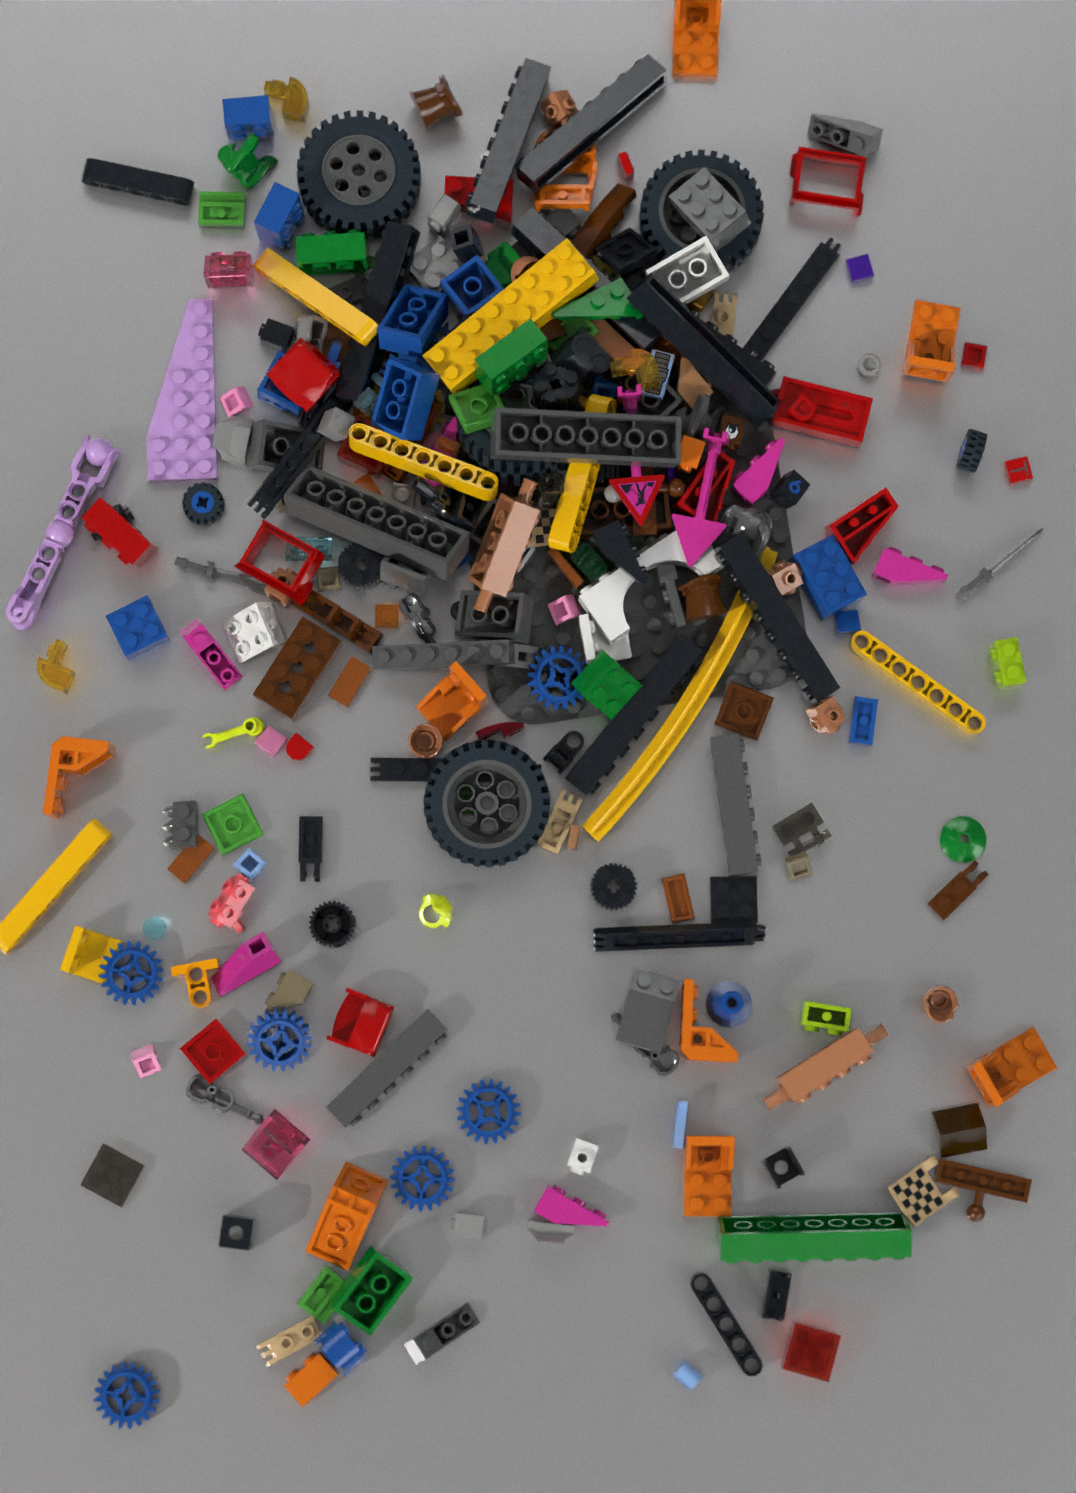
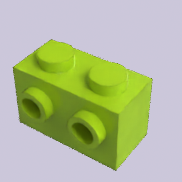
M1013 637L994 641L991 644V648H989V655L991 661H994L995 664L994 679L995 683L999 684V689L1025 684L1026 677L1018 638Z
M804 1001L799 1025L805 1026L804 1030L818 1032L819 1028L828 1029V1034L842 1036V1032L849 1031L852 1008Z

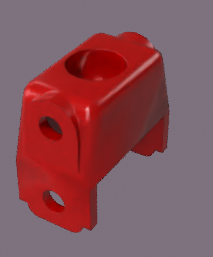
M300 338L272 367L266 376L271 378L273 383L286 397L308 412L326 394L341 374L338 368L309 341H304Z
M346 987L345 992L349 994L344 999L337 1013L332 1037L327 1035L326 1039L375 1057L394 1007Z

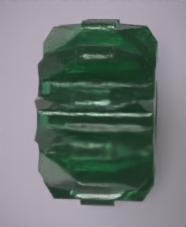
M588 543L578 546L570 555L573 563L590 582L595 583L608 571L607 564Z

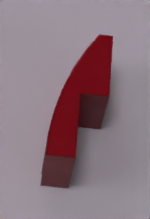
M523 722L498 723L476 731L475 735L478 740H486L500 732L505 740L524 730L525 726Z

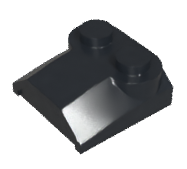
M583 325L550 355V359L557 368L559 366L561 368L566 367V370L570 369V371L576 372L580 390L600 373L605 372L610 367V364L615 361L614 357Z

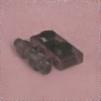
M813 803L808 804L772 826L783 847L790 842L794 845L795 848L787 852L789 857L804 851L807 852L815 846L820 847L825 844L827 839L832 837L828 829L819 833L816 828L824 823ZM810 832L812 838L801 843L799 837Z

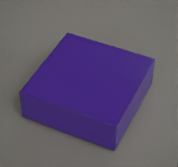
M868 254L845 261L851 283L874 277Z

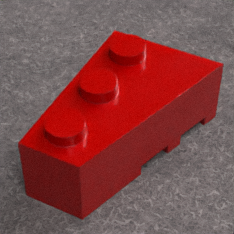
M445 175L444 194L458 202L461 206L460 211L467 214L469 206L465 204L469 192L474 193L475 187H472L475 177ZM514 179L509 181L494 221L495 224L503 226L510 231L512 230Z
M722 451L717 456L705 520L717 522L725 491L735 461ZM707 457L685 487L683 494L673 504V507L685 516H696Z
M886 487L881 488L824 527L830 536L834 534L849 563L852 565L856 563L862 552L869 546L873 538L899 506Z
M101 497L81 517L85 521L84 527L92 534L97 532L102 537L100 541L109 550L112 548L120 553L117 557L127 566L131 563L134 566L140 567L158 548Z

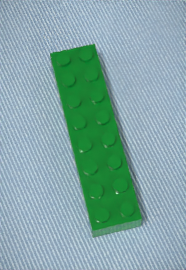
M903 1212L718 1216V1247L721 1261L735 1264L739 1261L761 1263L763 1260H773L778 1263L785 1262L786 1260L808 1262L810 1259H820L827 1262L834 1259L855 1261L858 1258H868L869 1260L892 1258L902 1260L905 1257H911L912 1230Z

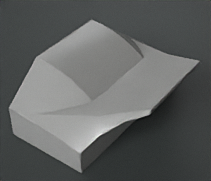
M231 416L227 420L217 421L212 446L221 454L222 461L239 465L246 464L253 419Z
M528 1220L527 1230L538 1242L562 1244L574 1234L575 1225Z

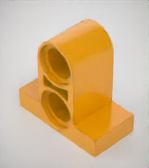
M218 958L171 967L173 977L185 975L189 999L195 1007L206 1008L211 1004L213 995L208 971L220 968ZM195 968H200L203 972L202 978L198 981H194L191 977V972ZM199 991H204L207 994V1000L203 1004H198L195 1000V996Z

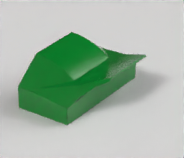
M505 240L487 254L488 260L485 264L502 286H508L512 283L511 268L514 262L520 258L513 247Z

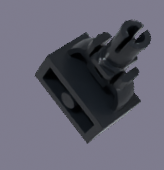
M418 476L413 481L411 488L426 497L427 505L435 511L440 520L468 532H472L476 528L483 500L452 488H444L440 484L434 487L421 476Z

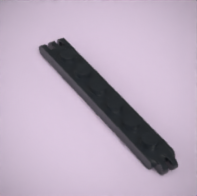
M830 237L826 244L821 242L744 345L743 349L746 346L757 354L755 357L761 362L839 258L840 254L837 251L842 245L837 243L831 249L830 246L834 241L833 238Z
M335 389L247 502L249 507L253 506L256 501L258 502L254 508L256 513L260 512L263 507L265 508L260 515L263 519L267 518L328 438L317 432L325 411L337 407L347 413L352 407L353 403L344 402L335 396Z
M370 758V763H380L379 767H370V772H379V776H370V781L428 782L432 771L442 758ZM482 773L479 775L478 781L479 783H491L492 778L488 773Z
M750 921L595 928L593 930V949L600 952L754 945L756 941L765 940L766 927L764 925H756L755 922Z

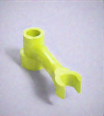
M252 717L245 720L243 725L215 734L206 733L202 738L212 737L213 742L211 745L205 746V748H215L218 743L242 734L259 736L265 730V724L260 718ZM253 723L254 728L251 730L250 726Z

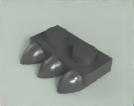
M195 800L173 802L172 805L162 811L166 816L173 818V820H170L162 827L165 831L173 833V835L166 838L162 843L171 849L198 848V802Z

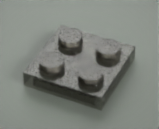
M103 1143L80 1185L123 1207L145 1165Z

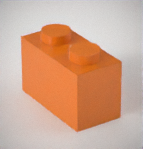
M684 435L681 442V464L678 465L677 470L687 474H691V471L696 472L706 442Z
M313 1352L303 1361L305 1366L299 1372L295 1368L285 1378L288 1382L284 1387L302 1407L339 1374L338 1370L322 1352L317 1355Z

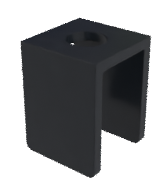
M785 1147L760 1161L776 1189H780L782 1184L798 1175H805L790 1147ZM783 1160L787 1163L788 1170L785 1174H778L775 1171L774 1166L777 1161Z
M231 1214L223 1215L219 1247L241 1250L253 1249V1245H250L253 1223L256 1222L257 1218ZM233 1226L242 1228L243 1236L241 1239L233 1240L230 1237L229 1231Z

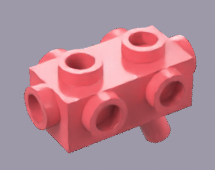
M238 873L236 877L231 876L230 879L225 881L220 896L210 906L208 916L211 918L209 922L219 928L222 925L231 928L233 925L237 933L245 930V926L239 917L242 915V909L255 889L248 884L250 881L248 878Z

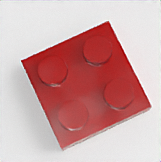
M214 1019L180 1048L210 1085L246 1056V1053L217 1019Z

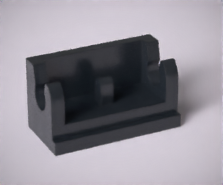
M768 1269L761 1310L762 1318L776 1319L778 1321L784 1320L792 1273Z

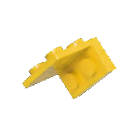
M75 925L60 970L102 983L106 978H99L98 975L104 973L105 970L101 969L99 965L107 964V961L103 959V955L111 957L109 948L118 951L117 943L122 945V941Z

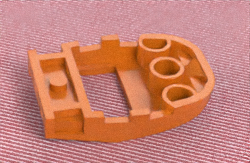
M553 127L542 132L536 140L535 146L546 140L555 129L560 127ZM595 145L560 173L587 174V184H547L538 193H534L536 211H540V209H585L586 212H589L597 176L598 161L596 160Z

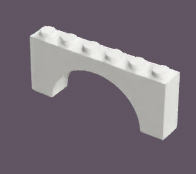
M674 528L675 531L670 535L665 533L657 538L656 544L652 547L645 546L638 551L640 557L636 558L640 567L644 565L647 571L674 563L675 566L687 568L702 576L716 574L724 567L716 561L712 545L692 567H689L676 528ZM621 569L616 570L612 574L609 571L599 578L600 582L592 586L590 584L583 588L578 602L591 620H594V624L609 645L621 639L630 630L624 616L623 600L627 590L635 580Z

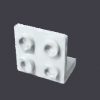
M271 601L255 603L222 622L239 663H244L269 648L284 646L288 640Z
M588 614L579 615L586 666L602 649L616 661L632 657L628 634L612 645H609L594 624V620H591Z

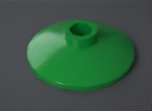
M966 816L956 817L948 821L942 828L940 845L945 855L950 859L960 863L970 862L977 859L983 853L986 846V833L982 825L975 819ZM961 835L968 836L967 843L961 842Z

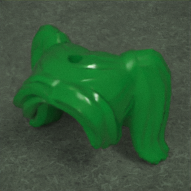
M249 133L248 138L237 151H234L236 144L232 143L221 147L217 154V158L231 176L237 178L245 189L254 187L259 183L270 167L278 162V159L274 156L266 155L260 159L255 156L253 152L258 145L259 139L253 133Z

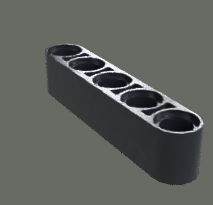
M94 158L86 159L81 182L90 186L184 206L190 205L195 184L194 181L187 178Z
M703 1272L694 1273L690 1278V1287L741 1370L748 1376L758 1375L762 1370V1361L711 1278ZM698 1277H704L707 1280V1286L702 1290H698L694 1286V1282ZM712 1297H716L720 1301L719 1307L715 1310H710L707 1307V1301ZM725 1317L732 1320V1326L729 1330H722L720 1328V1321ZM736 1338L744 1339L745 1346L742 1350L736 1351L733 1349L732 1343ZM750 1358L757 1360V1368L753 1371H748L745 1368V1362Z

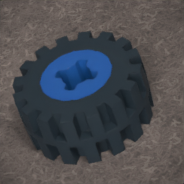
M968 429L958 455L957 468L972 473L976 472L987 442L986 433Z
M201 482V484L195 483L193 487L187 489L188 491L183 495L182 505L186 516L193 523L201 526L205 524L207 526L221 518L225 503L217 487L210 483Z

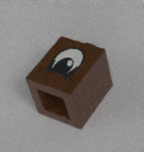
M723 415L720 434H723V431L728 432L730 440L728 446L722 445V450L734 452L735 449L740 450L746 422L745 418Z

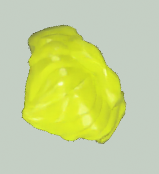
M433 893L423 896V904L419 909L421 922L430 928H437L440 925L448 927L451 923L453 908L447 898ZM429 905H432L433 909L441 915L436 923H430L424 917V909Z

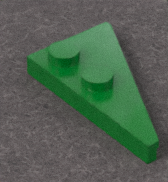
M621 277L553 311L551 316L553 320H570L571 318L604 320L605 318L620 319L621 317L641 319L644 315L630 304V301L627 299L630 290Z

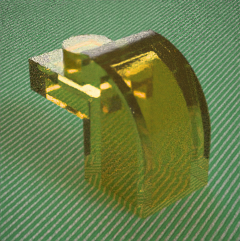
M290 77L288 85H285L280 80L266 81L264 86L265 95L284 100L282 108L283 118L306 123L309 100L303 84L293 77Z
M631 349L632 358L628 359V357L623 356L610 362L612 378L635 373L637 385H641V390L661 387L657 361L645 350Z
M56 639L55 643H51L47 650L46 656H48V659L38 657L37 671L45 684L67 695L76 673L60 666L68 645Z

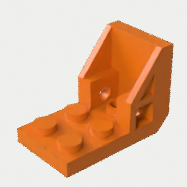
M674 0L672 76L717 78L722 0Z
M915 300L903 374L942 382L949 381L955 368L954 343L961 308Z
M457 661L449 666L450 674L440 681L416 706L430 724L440 729L446 742L488 705L487 695Z
M62 736L55 741L51 747L43 814L54 819H59V814H63L65 801L61 800L62 791H66L68 778L64 777L65 773L85 775L114 756L115 746L109 741Z
M694 979L682 980L679 1051L687 1060L738 1062V1052L711 1027H692V1023L697 1022V1008H693V999L698 998V985L694 984ZM695 1035L701 1037L699 1044L695 1043Z
M1032 1027L966 1065V1068L989 1107H997L1017 1094L1023 1087L1057 1069V1066L1036 1029Z
M685 1136L684 1216H732V1169L735 1136Z
M345 1162L329 1193L305 1252L348 1271L389 1180L349 1162Z

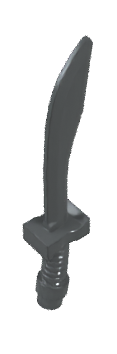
M1041 528L1029 536L989 570L985 567L981 569L976 578L959 589L956 597L962 601L968 598L985 581L988 583L992 580L993 576L991 573L1038 536L1043 529Z
M177 556L174 565L179 566L183 570L187 569L206 575V581L213 582L212 576L231 580L244 585L255 593L266 596L264 590L267 586L266 584L247 575L214 568L215 562L207 561L208 566H204Z

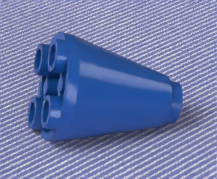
M720 982L707 995V1014L713 1022L720 1026L729 1028L739 1026L747 1020L751 1013V995L738 982ZM730 998L736 1000L737 1004L735 1007L728 1006L727 1002Z

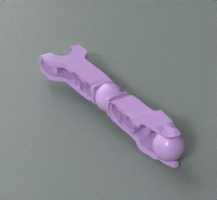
M89 434L85 436L82 447L78 450L70 465L73 475L58 506V515H55V520L46 527L44 543L39 546L19 588L14 592L6 608V616L17 630L26 631L33 625L39 613L42 599L61 561V552L64 553V547L73 541L74 530L76 529L75 524L80 521L95 490L105 485L113 468L112 465L119 455V447L113 449L111 443L104 438L97 437L91 439ZM85 458L92 465L102 466L96 478L79 472ZM78 488L85 490L84 495L81 497L73 495L74 491ZM67 509H74L75 514L72 517H64V512ZM47 550L55 551V555L51 559H45L44 553ZM37 571H45V576L42 579H34V574Z

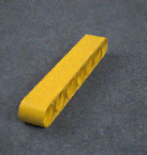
M266 248L252 265L265 278L363 346H367L378 333L379 325L374 320L271 249Z
M592 394L587 401L585 412L616 413L617 402L614 398ZM569 464L548 538L550 548L570 553L576 550L601 464Z
M356 423L349 428V446L357 453L484 501H492L498 494V477L492 472L413 442L401 440L389 433L362 423ZM357 436H362V437H364L363 439H359V440H358V439H355V437H357ZM378 444H383V445H385V446L382 447V448H379V447H377L376 445H378ZM404 452L406 455L400 456L398 453ZM425 460L428 463L421 464L419 461ZM446 468V469H449L450 471H448V472H442V471H440V470ZM462 477H470L471 479L463 480ZM484 485H491V486H493V487H492V488H484L483 486H484Z
M858 631L853 635L850 640V648L854 653L968 735H976L985 728L986 720L981 713L866 631ZM863 637L867 641V646L864 648L858 647L855 639ZM874 652H884L886 656L885 661H877L874 657ZM895 664H900L904 667L903 675L894 673L893 666ZM920 678L923 682V687L920 689L915 688L912 685V679ZM931 692H939L942 696L941 702H934L931 699ZM950 705H957L960 708L961 713L959 716H954L950 713ZM970 718L978 720L979 728L977 730L969 727L968 721Z
M93 818L0 923V950L5 955L19 943L112 836L113 833L96 818Z

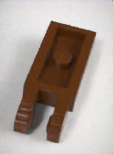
M976 860L963 872H959L927 903L942 920H945L977 889L976 886L989 875L986 871L981 872L973 882L966 877L977 868L978 863Z

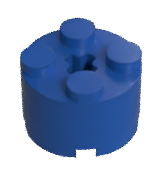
M334 1322L314 1340V1343L317 1345L321 1342L323 1346L320 1350L337 1369L340 1367L344 1369L341 1374L345 1377L366 1358L364 1353L367 1350L358 1340L353 1343L348 1337L351 1332L342 1322L340 1324Z

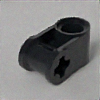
M578 731L568 732L558 744L552 747L543 760L549 761L558 769V773L562 774L572 763L576 755L583 749L584 738L582 734ZM571 736H577L581 740L577 748L568 746L567 740Z

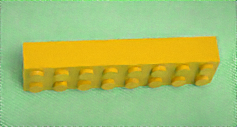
M566 238L422 356L433 371L440 374L439 378L452 394L463 391L478 379L474 362L476 357L529 319L540 329L552 319L553 311L576 300L599 281L598 276Z

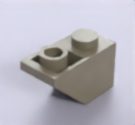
M288 969L287 973L283 971L276 982L279 985L275 993L271 992L264 1003L267 1005L265 1010L272 1013L274 1012V1007H277L278 1011L285 1007L290 1008L303 1004L314 983Z

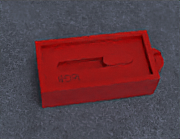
M786 376L782 379L780 389L771 390L781 401L776 413L773 414L771 426L860 448L873 398ZM802 393L813 401L816 409L813 418L807 422H800L787 413Z

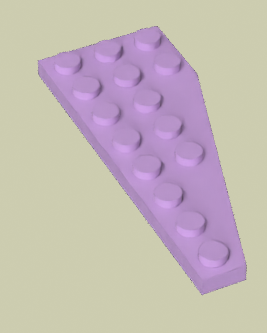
M212 298L189 299L147 433L149 482L218 480L217 449L212 446L216 429Z

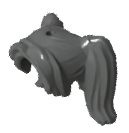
M701 393L698 394L691 413L686 414L687 408L683 407L678 409L672 416L681 417V435L706 442L703 438L704 429L709 428L712 434L713 432L716 433L726 408L720 405L714 406L707 413L710 397L707 394Z
M736 504L726 509L719 522L726 524L727 527L716 540L724 538L730 531L733 534L742 532L760 560V555L769 541L773 523L770 514L762 512L758 507L754 506L746 508Z

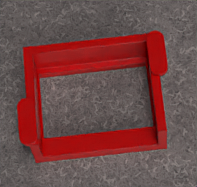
M799 147L798 152L793 154L789 174L793 178L789 206H794L795 201L850 209L853 210L852 215L860 216L864 194L861 190L867 157ZM803 159L859 167L854 199L798 190Z
M262 519L260 528L240 562L234 567L301 605L304 604L314 585L311 580L326 555ZM271 534L309 554L291 586L253 566L254 561Z

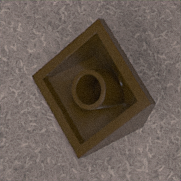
M978 1103L932 1112L941 1158L987 1149L986 1125Z

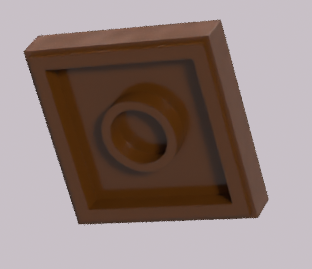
M730 681L714 724L758 741L774 697Z

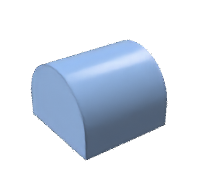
M248 848L233 866L252 881L265 867L266 862Z
M686 1360L672 1373V1376L688 1390L694 1389L703 1377Z

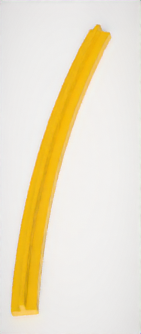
M766 547L760 555V562L766 571L773 568L772 565L778 556V553L770 550L769 547ZM739 590L704 660L665 723L620 783L581 826L597 842L623 816L669 758L724 672L752 617L751 613L753 612L750 606L741 600Z

